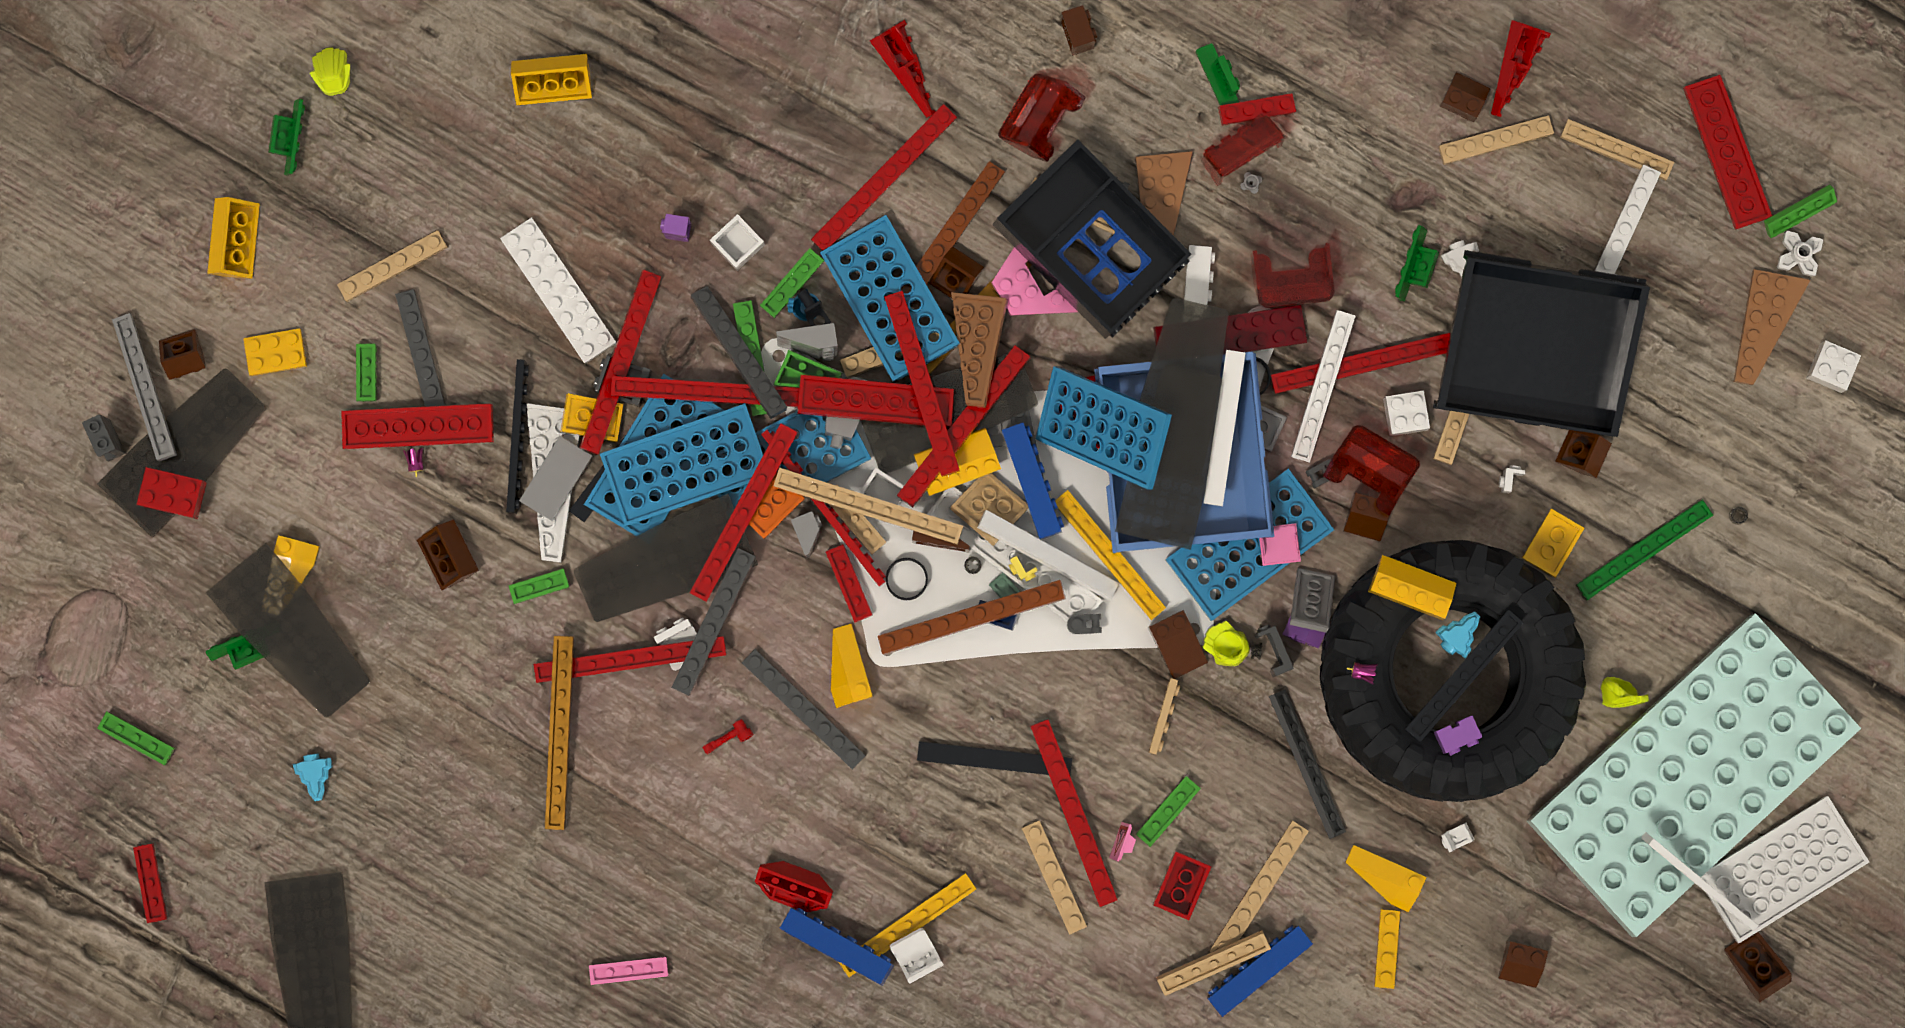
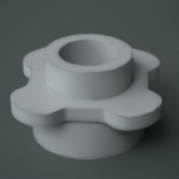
M1247 172L1244 174L1245 179L1240 187L1242 190H1249L1252 194H1256L1262 178Z

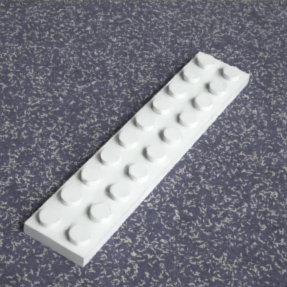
M952 487L945 490L927 513V515L964 526L960 539L1023 589L1028 590L1061 580L1066 599L1046 606L1066 622L1074 615L1093 614L1103 600L1089 589L999 540L992 546L950 510L951 506L963 494L957 488ZM1017 556L1025 572L1036 567L1038 569V572L1035 573L1036 577L1027 582L1025 579L1021 581L1017 574L1013 575L1008 566L1011 564L1010 559Z

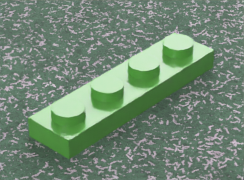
M1828 185L1764 220L1767 235L1773 238L1837 203L1834 188Z
M809 248L761 303L760 307L775 319L788 304L789 298H793L824 263V260Z
M107 711L97 728L163 765L167 764L175 750L169 744Z
M1185 776L1135 835L1151 847L1201 788Z

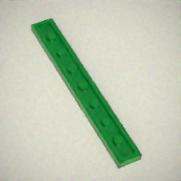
M1702 499L1577 583L1576 587L1585 600H1589L1712 517L1713 513Z

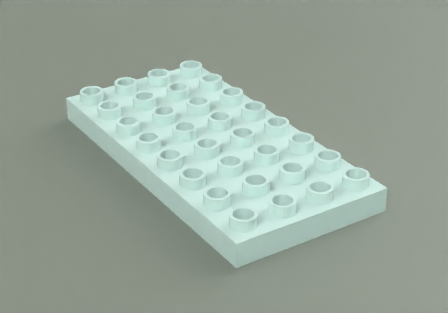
M1755 613L1749 615L1526 822L1631 937H1637L1694 884L1692 880L1642 839L1645 832L1698 876L1702 877L1853 737L1861 727Z

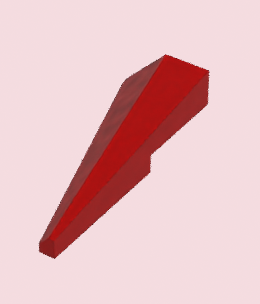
M903 20L869 41L926 118L935 113V110H932L928 101L930 95L929 92H925L923 85L925 79L917 54L913 53L910 45L912 42L911 36H907L905 30L906 21Z
M1511 21L1491 111L1492 115L1501 117L1502 114L1500 112L1502 108L1511 101L1510 95L1515 88H1519L1533 65L1531 63L1536 53L1541 52L1542 48L1540 46L1545 38L1550 37L1551 33L1524 23Z

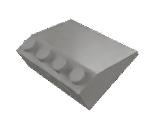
M834 323L776 331L777 346L816 359H822V361H831L837 356L838 345Z

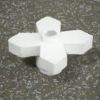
M1786 231L1782 243L1789 253L1779 257L1777 269L1789 271L1798 264L1803 275L1815 276L1818 264L1814 261L1812 255L1821 251L1823 239L1811 237L1806 242H1802L1798 233Z

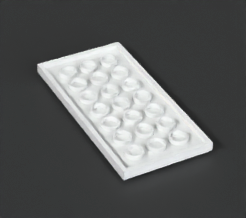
M1825 796L1715 864L1701 878L1758 925V928L1752 931L1707 894L1736 942L1740 943L1868 864L1869 860L1830 798Z

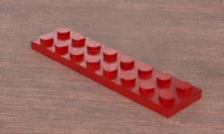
M1721 75L1685 86L1683 89L1734 229L1737 230L1772 217Z
M800 375L797 414L925 426L912 385ZM934 387L946 428H950L952 425L954 389Z
M493 404L341 411L343 449L494 442Z

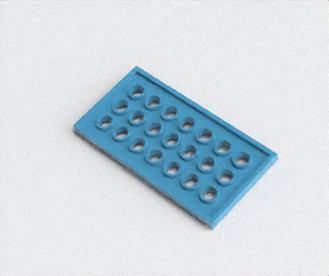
M887 215L820 252L893 382L898 381L909 373L905 361L896 360V354L901 351L898 339L893 345H889L886 342L889 336H896V332L884 297L888 294L900 292L905 284L912 286L911 291L907 294L904 293L918 340L923 344L922 353L926 364L960 344ZM881 236L884 238V243L879 246L875 245V238ZM866 246L868 251L864 255H859L857 252L858 248ZM891 252L893 259L888 262L884 261V254ZM845 255L851 257V261L848 264L841 263V258ZM875 262L877 267L875 270L869 271L867 270V264ZM900 268L903 271L902 275L897 278L893 277V270ZM858 271L860 273L858 280L850 279L852 272ZM884 278L886 283L884 286L878 287L876 286V280ZM867 287L869 288V294L864 297L860 296V289ZM918 300L921 302L920 308L912 309L911 303ZM876 303L878 304V310L873 313L869 312V305ZM924 316L930 318V323L926 326L920 324V319ZM881 319H885L888 322L887 326L883 329L877 327V323ZM938 333L939 339L936 342H931L929 340L930 334Z
M1053 366L1035 439L1149 490L1154 487L1172 415L1064 368ZM1065 386H1066V388H1067V393H1066V395H1065V393L1063 392V389H1064ZM1078 392H1080V394H1081V399H1080V401H1079V399L1077 398ZM1092 398L1095 400L1094 407L1091 404ZM1060 404L1062 405V412H1061V413H1060V411H1059V406H1060ZM1107 404H1108V406H1109V412H1108V413H1107L1106 410H1105V407H1106ZM1074 410L1076 411V418H1075V419H1074V417H1073V411H1074ZM1121 410L1123 411V418H1122V420H1121V417L1119 416ZM1088 416H1089V418H1090V425H1089V426H1088V423H1087V417H1088ZM1135 416L1138 419L1137 425L1134 423ZM1102 422L1104 423L1105 427L1103 432L1101 429ZM1055 423L1058 425L1057 431L1054 428ZM1149 423L1152 424V431H1151V432H1150V430L1148 429ZM1069 429L1072 431L1071 437L1068 435ZM1116 429L1119 431L1118 437L1115 435ZM1083 435L1086 437L1085 444L1082 441ZM1130 435H1132V437H1133V443H1132V444H1131L1130 441H1129ZM1097 441L1100 443L1099 450L1096 447ZM1145 441L1147 442V450H1146V451H1145V449H1144V447H1143V444H1144ZM1112 447H1113V449H1114V455H1113V456H1112L1111 453H1110V449H1111ZM1125 454L1128 455V462H1127V463H1126V461H1125V459H1124ZM1140 460L1143 463L1142 469L1139 467Z
M665 374L661 377V379L674 380ZM648 398L619 447L647 438L645 430L649 427L654 428L656 434L670 430L671 424L674 421H680L684 425L696 421L702 414L710 416L725 410L712 402L676 400L673 405H667L665 399ZM688 404L692 407L691 414H682L681 408L683 405ZM658 411H663L666 414V418L662 422H658L655 419V414ZM713 429L710 432L711 439L714 440L719 432L718 429ZM699 436L692 444L700 446L703 442L702 437ZM678 441L674 444L673 448L678 452L679 448L685 446L683 442ZM658 448L655 454H660L662 458L666 456L664 448ZM702 453L698 456L699 463L702 460L705 453ZM640 454L637 458L638 464L645 465L648 462L647 455ZM626 460L619 463L621 471H627L625 468ZM682 460L680 462L682 470L690 469L691 463L689 460ZM668 466L662 468V475L665 477L672 475L668 472ZM604 470L584 505L648 544H651L669 512L649 518L647 523L637 522L625 527L616 500L612 504L605 501L606 494L613 493ZM653 473L652 478L649 481H645L646 483H651L654 481ZM632 478L627 479L626 488L631 490L636 486V481ZM671 484L668 487V492L671 495H676L679 491V487L676 484ZM654 490L650 493V497L656 496L660 499L661 494L659 491ZM634 497L631 501L632 506L635 508L640 507L642 499Z
M742 404L600 453L624 526L626 527L747 485L761 461L763 453L747 406ZM731 423L739 425V431L735 434L728 431V426ZM713 429H718L721 432V436L717 440H713L710 437V432ZM695 435H699L703 439L700 446L692 444V438ZM678 441L684 443L685 448L682 452H676L673 448L674 444ZM737 441L745 443V449L741 452L736 451L734 448ZM719 447L727 449V455L724 458H719L716 455ZM658 448L666 450V456L662 459L657 458L655 455ZM702 453L709 456V461L706 464L698 462V456ZM640 454H645L648 457V462L645 465H640L637 462ZM744 459H749L752 462V466L748 470L741 468V461ZM623 460L628 461L630 464V468L627 471L619 469V463ZM682 460H689L691 463L690 469L682 470L680 462ZM730 465L733 467L734 471L731 476L723 474L724 466ZM665 466H670L673 470L672 475L669 477L662 475V468ZM647 472L654 474V481L651 483H646L643 479L644 474ZM713 472L715 480L713 482H706L704 479L705 473ZM630 478L636 481L635 488L631 490L625 486L626 480ZM689 478L697 480V486L693 489H689L686 486V481ZM671 484H676L679 487L676 495H671L668 492V487ZM654 490L659 491L661 494L658 501L650 499V493ZM634 497L642 499V505L638 508L632 506L631 501Z
M796 411L756 432L760 447H763L766 451L769 444L761 435L764 431L768 430L769 433L772 431L776 433L780 423L798 430L800 433L799 438L793 440L788 449L791 454V461L793 463L797 461L803 469L802 475L826 483L871 460L857 430H855L851 441L843 439L842 447L845 445L851 448L850 455L843 456L840 453V449L830 447L832 437L825 435L823 416L797 414ZM811 420L815 421L817 424L816 429L808 431L806 423ZM819 437L825 439V445L822 448H817L814 444L815 440ZM743 441L736 442L734 445L735 450L738 452L743 451L745 443ZM801 446L808 448V454L805 457H801L797 453L798 448ZM725 448L717 452L716 455L719 458H724L727 455V449ZM827 454H831L834 457V462L831 465H826L823 462V458ZM709 457L700 461L701 464L708 463ZM749 460L748 464L741 466V468L744 470L750 469L752 462ZM810 463L817 465V471L813 474L806 471V467ZM780 464L779 468L788 470L786 466ZM731 466V473L728 474V475H725V476H731V475L733 474V471H734V470H733V467H732V466ZM711 471L706 473L710 482H713L715 474ZM747 485L740 487L737 492L730 490L718 494L729 518Z
M1289 468L1269 482L1270 498L1274 504V510L1272 511L1273 526H1276L1275 520L1277 517H1283L1286 524L1296 523L1300 555L1334 531L1333 527ZM1286 490L1289 492L1290 497L1287 501L1279 498L1280 491ZM1292 506L1300 507L1301 514L1299 516L1291 514ZM1304 521L1312 523L1313 528L1311 531L1306 532L1303 530L1302 523ZM1259 538L1250 539L1255 543L1253 550H1247L1244 546L1245 541L1249 539L1228 541L1226 546H1220L1218 542L1184 545L1165 559L1210 621L1221 615L1289 563L1267 566L1258 565L1256 557L1261 555ZM1204 547H1210L1213 550L1211 557L1203 556L1202 550ZM1231 551L1239 553L1240 558L1238 561L1233 562L1230 560L1229 554ZM1194 558L1197 560L1198 565L1195 569H1190L1187 566L1188 559ZM1221 562L1224 565L1222 573L1215 572V563ZM1247 566L1251 569L1249 577L1241 575L1242 567ZM1200 574L1208 575L1209 582L1207 584L1199 582L1198 577ZM1227 578H1233L1236 581L1234 588L1230 589L1225 585ZM1212 589L1220 591L1221 596L1218 600H1213L1210 597Z

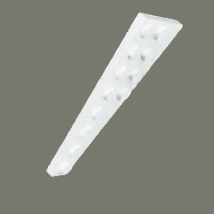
M527 403L533 478L559 436L579 447L580 435L560 432L564 408ZM572 491L553 521L537 512L541 560L562 562Z

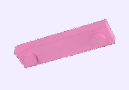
M667 957L589 965L591 985L669 976Z

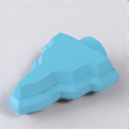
M1473 612L1465 615L1460 621H1452L1448 626L1442 625L1435 632L1443 641L1440 646L1451 655L1457 652L1466 658L1471 651L1470 645L1474 640L1473 632L1478 627L1480 616Z
M319 754L303 756L304 761L293 764L295 774L299 775L301 782L307 785L308 793L312 799L320 801L325 792L324 782L329 778L332 760L331 758H320Z

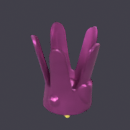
M423 448L418 449L417 458L414 449L407 450V454L403 450L408 462V472H415L417 477V471L423 470Z
M1354 662L1353 669H1347L1352 670L1351 677L1374 684V679L1370 676L1376 675L1374 671L1378 664L1362 665Z

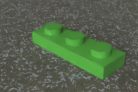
M356 344L357 402L377 401L376 344Z
M565 569L509 585L514 604L570 587Z

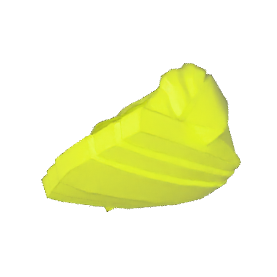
M326 48L316 53V56L312 57L314 70L310 72L315 83L325 95L333 96L344 93L350 84V64L347 63V53L345 50Z
M1227 621L1211 626L1205 633L1206 636L1202 647L1214 656L1215 663L1218 665L1238 666L1250 653L1249 643L1244 632L1236 631Z
M1606 677L1602 681L1600 688L1602 690V704L1607 707H1629L1649 701L1648 694L1638 696L1636 688L1628 681L1616 677Z

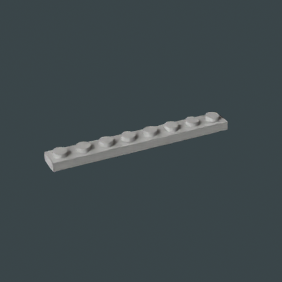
M131 313L114 318L112 321L156 460L162 461L176 456L175 447Z

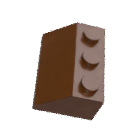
M454 519L435 526L417 539L441 591L471 577L479 571Z

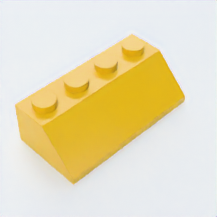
M587 54L511 61V78L516 105L592 98Z
M231 197L215 198L207 274L252 279L259 203Z
M986 428L972 432L956 452L955 456L960 472L944 477L939 474L927 489V492L931 496L1001 469ZM932 448L914 454L918 468L933 450Z
M1382 555L1368 592L1444 620L1453 599L1456 583Z

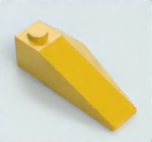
M278 535L261 611L281 616L293 595L315 565L319 546Z
M852 624L833 629L831 693L836 708L873 698Z
M1355 845L1352 846L1345 862L1384 897L1387 902L1406 912L1410 911L1427 878Z

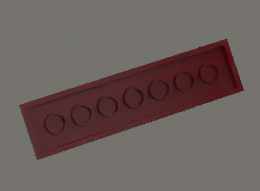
M1301 305L1153 327L1159 361L1226 354V350L1252 352L1307 343Z

